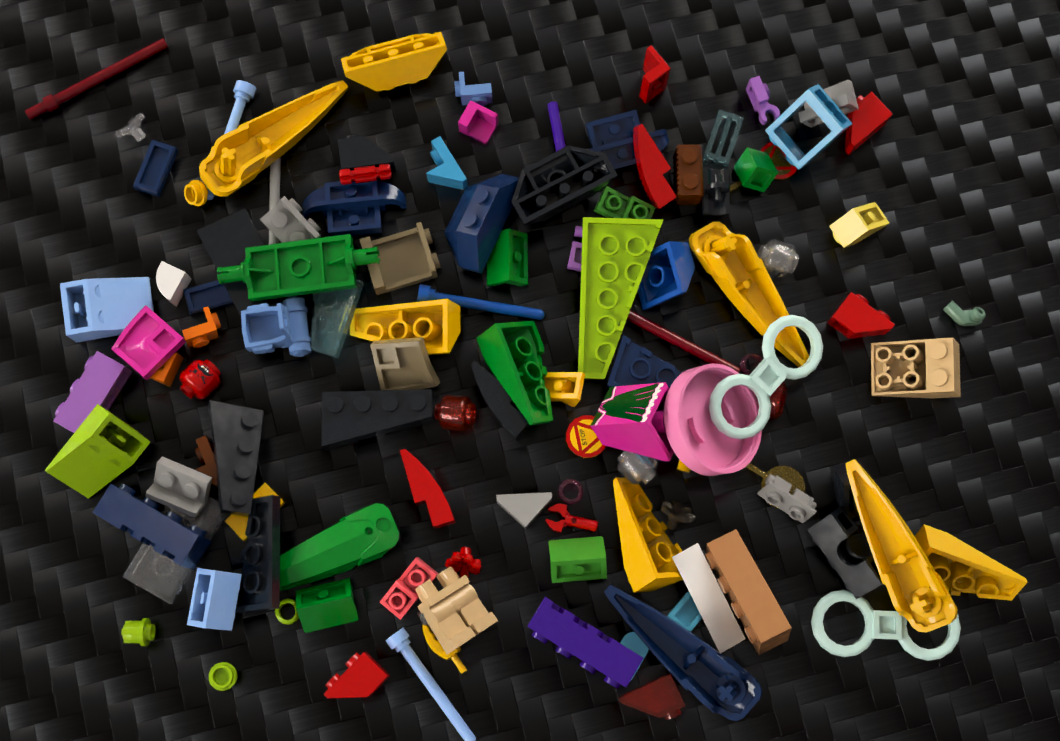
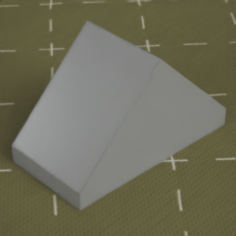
M552 492L496 495L497 504L526 529L552 501Z

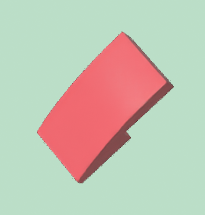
M416 557L379 603L401 620L419 599L415 589L429 579L433 582L439 573L422 559Z

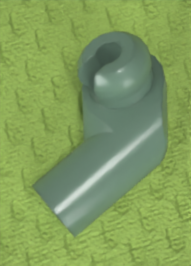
M953 300L943 309L960 326H977L986 316L985 311L980 307H975L973 310H962Z

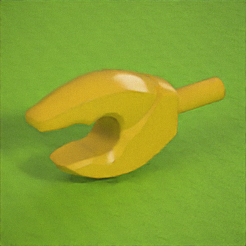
M423 624L424 637L431 650L445 660L451 658L461 674L467 671L457 655L461 651V646L447 655L430 628Z

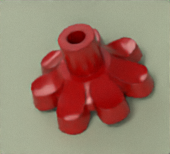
M462 547L460 552H454L452 557L446 560L445 567L451 566L456 573L460 571V577L466 575L469 578V572L475 575L480 573L481 561L473 559L469 547Z

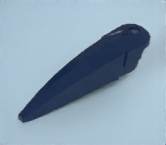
M609 585L604 591L613 606L649 650L686 690H690L713 713H718L729 720L738 721L743 719L761 699L763 692L761 684L732 658L725 657L670 617L619 588Z

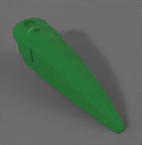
M378 503L363 507L339 519V522L282 554L280 556V591L349 571L356 565L360 566L381 558L386 552L395 547L399 541V531L389 508L384 504Z

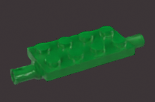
M351 234L245 248L246 258L244 262L235 266L218 267L217 273L220 274H217V278L220 284L238 281L246 283L248 299L251 302L357 288L355 273L357 266L380 264V258H378L380 253L378 246L354 250Z

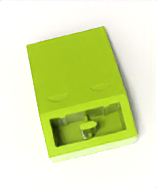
M97 404L45 471L89 499L132 466L150 444V441L117 416Z

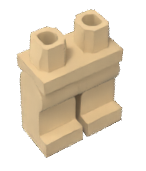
M451 566L436 576L443 587L439 592L431 579L415 589L422 602L418 609L421 614L424 613L426 621L447 655L498 621L492 612L488 613L479 600L475 589L469 584L470 581L467 576L464 575L460 578Z

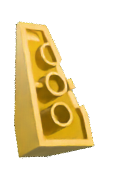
M615 478L613 486L623 564L633 592H650L682 581L683 578L672 558L682 552V549L678 543L673 545L665 533V530L668 529L663 521L659 523L651 511L653 505L635 478Z
M924 524L914 536L935 572L941 576L948 591H950V595L960 596L961 592L974 593L979 598L1012 601L1028 583L1027 579L947 532Z

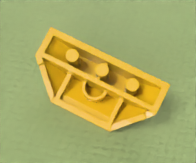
M441 32L414 34L365 47L352 53L350 56L341 58V62L347 78L378 92L391 90L408 83L414 84L428 78L446 52L447 47Z

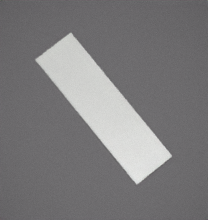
M696 543L673 556L672 558L718 651L723 653L745 640L699 544Z

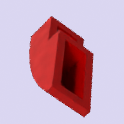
M639 124L633 128L635 161L640 180L649 200L656 209H660L677 197L663 176L671 167L644 125Z
M406 449L400 450L415 504L417 506L427 504L432 525L435 529L456 523L448 501L430 472Z

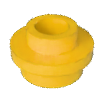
M192 180L185 186L184 196L189 204L203 206L206 203L208 189L202 181Z

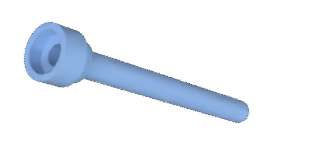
M241 80L236 81L233 90L236 100L224 134L238 128L246 102L248 103L254 97L256 91L254 85ZM208 189L207 200H212L215 195Z
M404 627L385 640L391 649H395L397 653L401 652L463 740L476 741L475 735L409 644L411 642L408 639L410 635Z

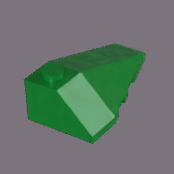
M535 322L495 323L476 338L485 363L530 425L550 423L553 421L550 392L545 387L544 382L547 369L545 366H542L541 355L544 353V346Z

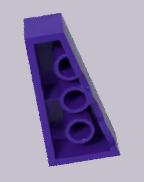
M544 597L527 626L534 631L532 633L533 637L544 644L548 640L558 645L556 648L557 652L568 659L572 655L582 660L580 663L581 667L592 674L596 670L605 674L604 681L619 689L620 685L627 687L643 660V657L608 637Z

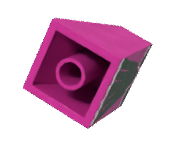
M666 382L610 387L590 425L602 445L662 461H670L674 451L667 438L664 425V404L669 390Z

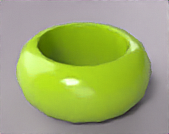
M288 598L280 601V609H275V615L279 622L289 625L299 619L295 600ZM290 603L295 607V615L293 618L285 620L281 616V608L285 604Z

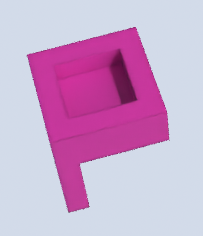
M470 100L458 121L459 132L483 144H487L498 125V114Z

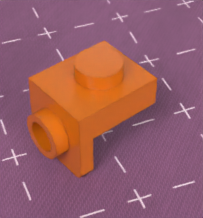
M208 306L203 308L207 320L206 323L182 330L188 348L192 346L200 348L207 345L210 340L219 338L217 329L221 328L219 318L216 312L211 314Z

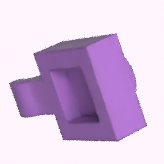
M760 76L749 79L746 91L755 112L758 111L760 123L762 125L767 123L766 113H771L776 120L780 116V111L775 105L768 103L770 91L767 84L762 83Z

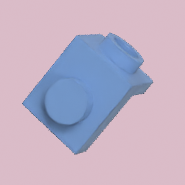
M459 72V81H454L456 97L461 96L462 106L468 105L470 100L481 106L493 103L491 83L465 85L464 72Z

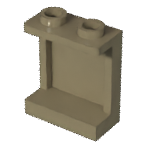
M421 222L416 223V228L371 241L370 236L359 239L362 249L375 246L379 248L380 256L378 258H380V264H367L377 295L438 277L436 269L441 268L436 252L431 254L429 244L433 243L429 228L423 229Z

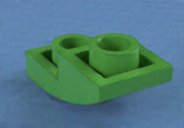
M606 186L602 191L594 212L607 218L651 219L656 207L635 196L629 198Z

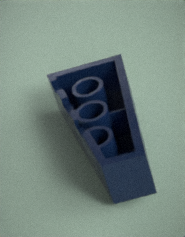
M123 483L120 487L110 484L92 513L118 529L129 532L138 541L148 546H153V550L172 559L179 566L194 570L211 543V540L204 537L207 532L194 524L188 528L181 523L183 518L170 510L167 514L157 510L160 505L147 497L143 501L134 496L137 491Z

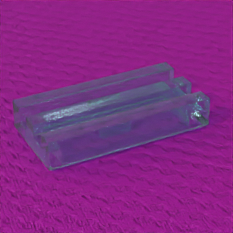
M719 109L703 157L704 160L708 161V159H711L714 163L718 164L720 162L723 163V166L728 167L744 117ZM724 117L727 120L716 153L714 154L711 153V149L721 119ZM733 120L737 123L726 156L724 157L721 156V152Z

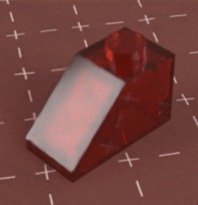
M671 674L659 677L618 697L621 704L658 718L664 716L666 720L680 715V708L685 707Z

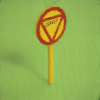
M583 415L574 419L566 431V442L569 449L575 455L583 458L597 456L606 448L590 426L594 419L592 415Z

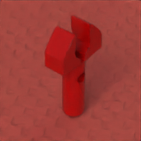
M559 503L548 508V511L558 512L565 518V520H560L559 522L545 519L547 525L553 531L561 533L562 528L566 526L590 531L597 530V521L570 515L565 504Z

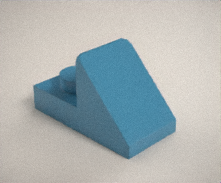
M440 136L431 141L433 151L430 152L437 167L426 173L428 182L465 190L468 187L467 178Z

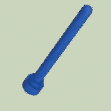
M422 284L419 286L417 302L449 299L464 308L541 320L545 316L544 311L541 309L438 293L436 289H431V286Z

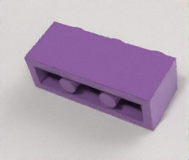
M96 351L95 355H92L86 361L85 371L82 376L73 382L70 388V395L65 402L58 406L55 412L56 417L53 422L75 433L97 404L106 410L110 409L132 373L126 366L99 351Z

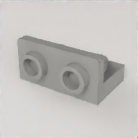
M284 196L278 204L260 219L281 243L321 237L318 233L321 230L320 227L311 218L306 220L300 214L302 208L293 198L288 200Z
M162 456L156 464L154 483L146 491V497L189 516L196 517L208 502L212 477Z

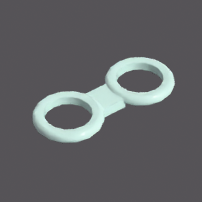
M796 315L778 318L769 325L763 335L762 352L764 359L750 375L735 374L727 376L715 386L710 395L709 412L712 422L720 432L735 439H746L755 436L764 429L770 418L771 401L769 396L773 394L785 379L795 380L804 378L817 368L822 359L823 342L820 332L812 322ZM788 326L800 328L810 340V356L806 363L799 368L786 367L780 363L775 354V339L778 333ZM736 385L746 386L751 389L759 403L758 415L754 422L743 428H736L730 425L723 417L721 410L723 396L726 391Z
M847 590L832 591L822 597L814 607L811 618L813 635L819 645L830 654L841 657L860 654L868 649L874 639L898 640L903 649L915 658L927 661L941 659L952 652L959 641L961 631L957 614V618L948 624L947 637L941 645L933 649L921 648L909 637L906 626L907 619L899 615L897 611L873 610L868 600L862 596L856 599ZM845 601L852 603L859 608L864 616V633L852 645L843 646L836 644L829 639L824 631V614L836 602Z

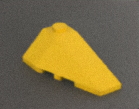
M449 299L350 309L351 336L372 342L423 337L428 355L450 353L461 332L460 306Z

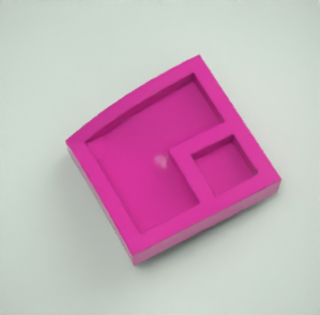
M145 305L126 326L111 350L145 380H148L186 341Z

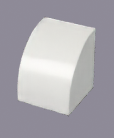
M161 261L156 273L158 289L167 300L177 307L184 294L183 290L187 289L192 279L186 272Z

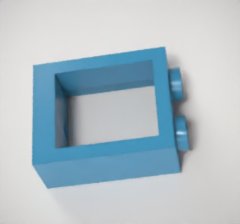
M817 84L805 91L765 131L769 135L770 141L785 153L787 161L799 170L808 165L852 125V122L821 86ZM807 102L831 132L805 155L781 126Z

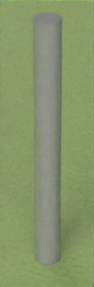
M281 157L270 165L269 211L280 202ZM269 230V245L279 243V240Z

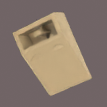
M954 338L871 343L872 396L910 398L961 397L959 343Z

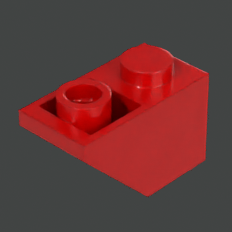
M852 292L844 299L827 322L848 339L885 335L895 325L890 321L891 318L881 310L876 311L868 305L869 302L866 298L859 294L855 295Z
M357 652L345 664L348 669L341 676L338 673L335 674L325 686L328 690L324 695L327 698L370 697L390 677V674L367 652H363L361 655Z

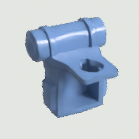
M293 296L283 300V304L278 303L277 306H269L267 303H262L260 305L248 306L247 310L241 311L242 334L247 351L254 354L274 352L275 348H288L289 354L295 357H304L311 353V338L309 337L308 311L305 306V299Z

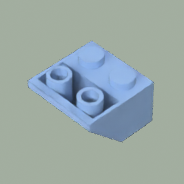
M197 568L187 625L232 631L242 574Z

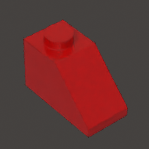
M870 92L866 97L860 95L856 98L859 109L850 112L847 116L852 122V125L846 129L845 152L848 155L886 125L893 115L873 92Z

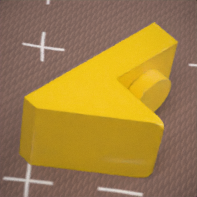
M547 372L544 382L545 387L550 392V400L562 401L575 407L581 399L585 373Z

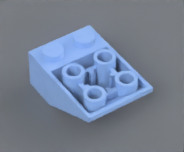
M149 277L94 278L60 283L66 336L76 343L120 335L145 305L154 312Z

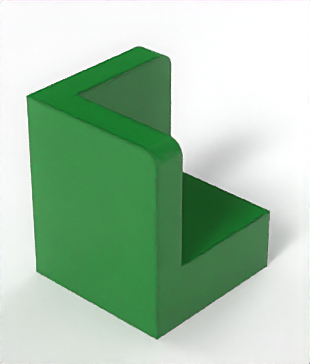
M748 147L734 166V170L743 187L761 192L766 191L778 174L775 165L767 153Z

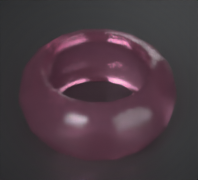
M750 353L742 358L740 368L744 375L752 373L746 368V361L748 359H755L760 364L763 360L760 355Z
M567 479L560 484L558 495L564 503L575 504L583 496V487L577 480ZM568 484L575 485L579 490L578 496L574 499H568L563 494V488Z

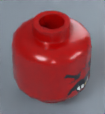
M207 359L204 361L194 360L180 374L179 378L182 383L180 389L190 399L194 396L198 399H205L219 386V376L221 373Z

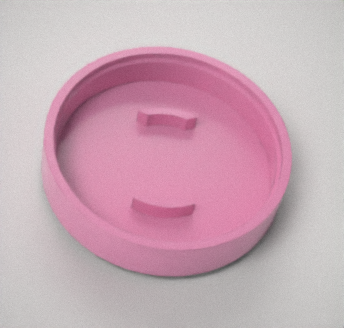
M706 364L680 374L671 384L664 404L665 430L674 453L689 469L705 476L734 473L746 467L754 458L762 436L761 430L750 438H730L720 432L712 422L709 412L711 393L715 386L724 378L739 374L734 369L722 364ZM736 385L726 391L722 398L721 410L723 417L730 425L736 428H743L754 422L758 415L759 403L751 389L746 386Z

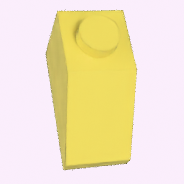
M876 202L851 209L829 227L833 231V237L836 242L842 245L843 248H846L887 226L889 221Z

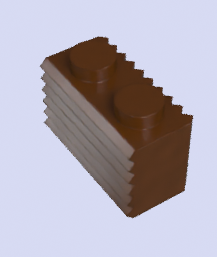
M678 145L673 155V183L675 184L674 193L677 196L674 203L676 205H699L704 196L702 145Z

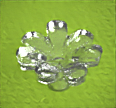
M139 113L136 117H132L128 121L129 125L119 129L115 135L121 138L123 135L132 134L138 142L146 136L139 128L142 120L145 118L144 115Z

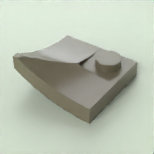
M423 337L378 340L370 344L381 391L422 390L435 387L440 383L428 356Z

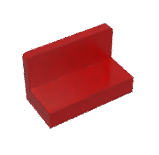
M649 46L646 49L643 71L646 74L643 75L639 97L645 104L666 89L671 69L653 46Z

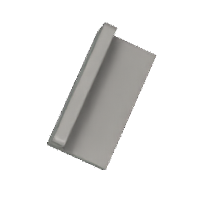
M846 80L823 89L844 114L859 109L852 81ZM807 102L804 104L805 110L798 112L800 122L809 127L824 123Z

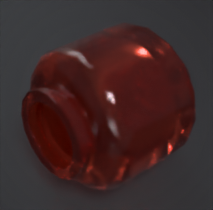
M445 395L441 402L436 404L434 414L443 429L466 431L470 425L475 423L477 409L476 405L467 396Z

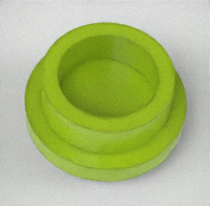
M228 662L215 664L209 672L211 686L219 691L232 688L238 677L236 668Z

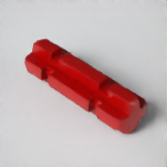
M388 163L379 164V167L371 165L356 167L354 170L348 168L339 171L342 185L352 184V181L356 183L377 181V178L385 180L390 179L392 176L391 167Z

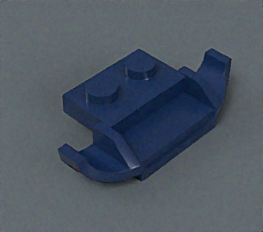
M637 110L585 124L591 148L588 150L604 152L614 170L636 164L633 128L640 124ZM666 129L649 133L661 152L669 143Z
M340 181L324 183V187L313 191L306 197L302 204V216L308 219L309 214L322 211L323 217H327L329 237L351 234V236L382 233L381 211H386V205L395 204L400 206L401 209H407L406 197L394 185L381 181L362 183L352 181V184L342 185Z

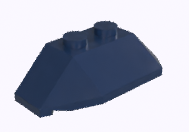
M500 174L465 188L444 232L460 268L482 273L513 207L511 201L519 177Z

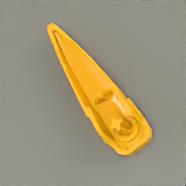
M343 80L334 82L239 125L237 129L222 135L216 140L214 146L211 147L210 154L199 166L201 180L214 195L220 197L229 196L254 180L261 171L279 159L311 131L343 96L349 86Z
M712 222L690 235L689 246L705 271L713 277L729 300L762 336L770 324L780 317L789 315L762 259L758 257L747 236L732 233L721 222ZM788 326L778 333L774 347L797 367L806 363L809 355L796 327Z
M856 459L845 463L864 532L881 581L887 587L896 611L899 615L905 617L918 632H929L952 623L957 618V607L941 576L935 572L903 518Z

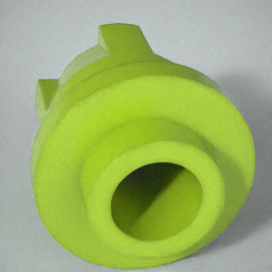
M143 618L141 621H125L121 631L124 643H140L141 646H148L150 641H153L155 638V625L151 624L149 618Z

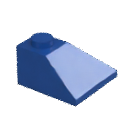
M668 241L652 250L637 290L642 310H648L687 292L695 270L688 242Z

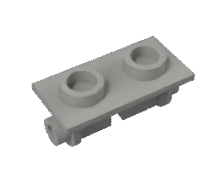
M769 474L765 480L766 485L757 493L766 502L778 507L792 519L798 520L801 523H804L817 512L815 510L817 503L813 501V497L808 496L797 488L793 494H790L789 491L792 485L778 475L773 476Z

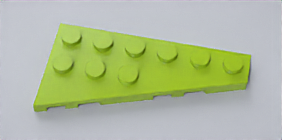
M583 217L578 372L585 373L584 379H605L664 219Z

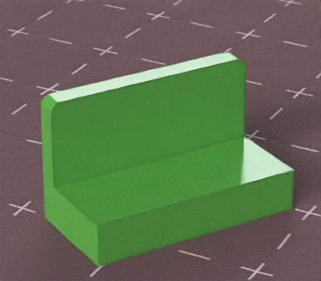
M602 536L559 539L548 542L552 583L607 579L606 552Z

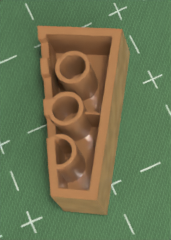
M737 529L707 543V553L704 556L710 568H715L719 576L717 579L724 594H728L732 602L731 607L737 618H740L745 633L757 654L760 655L787 642L792 627Z

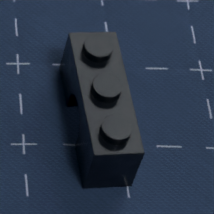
M840 506L814 523L807 531L810 533L812 541L820 547L827 557L829 565L840 575L846 589L858 599L883 583L873 555L861 557L855 555L850 550L848 537L858 527L844 507Z

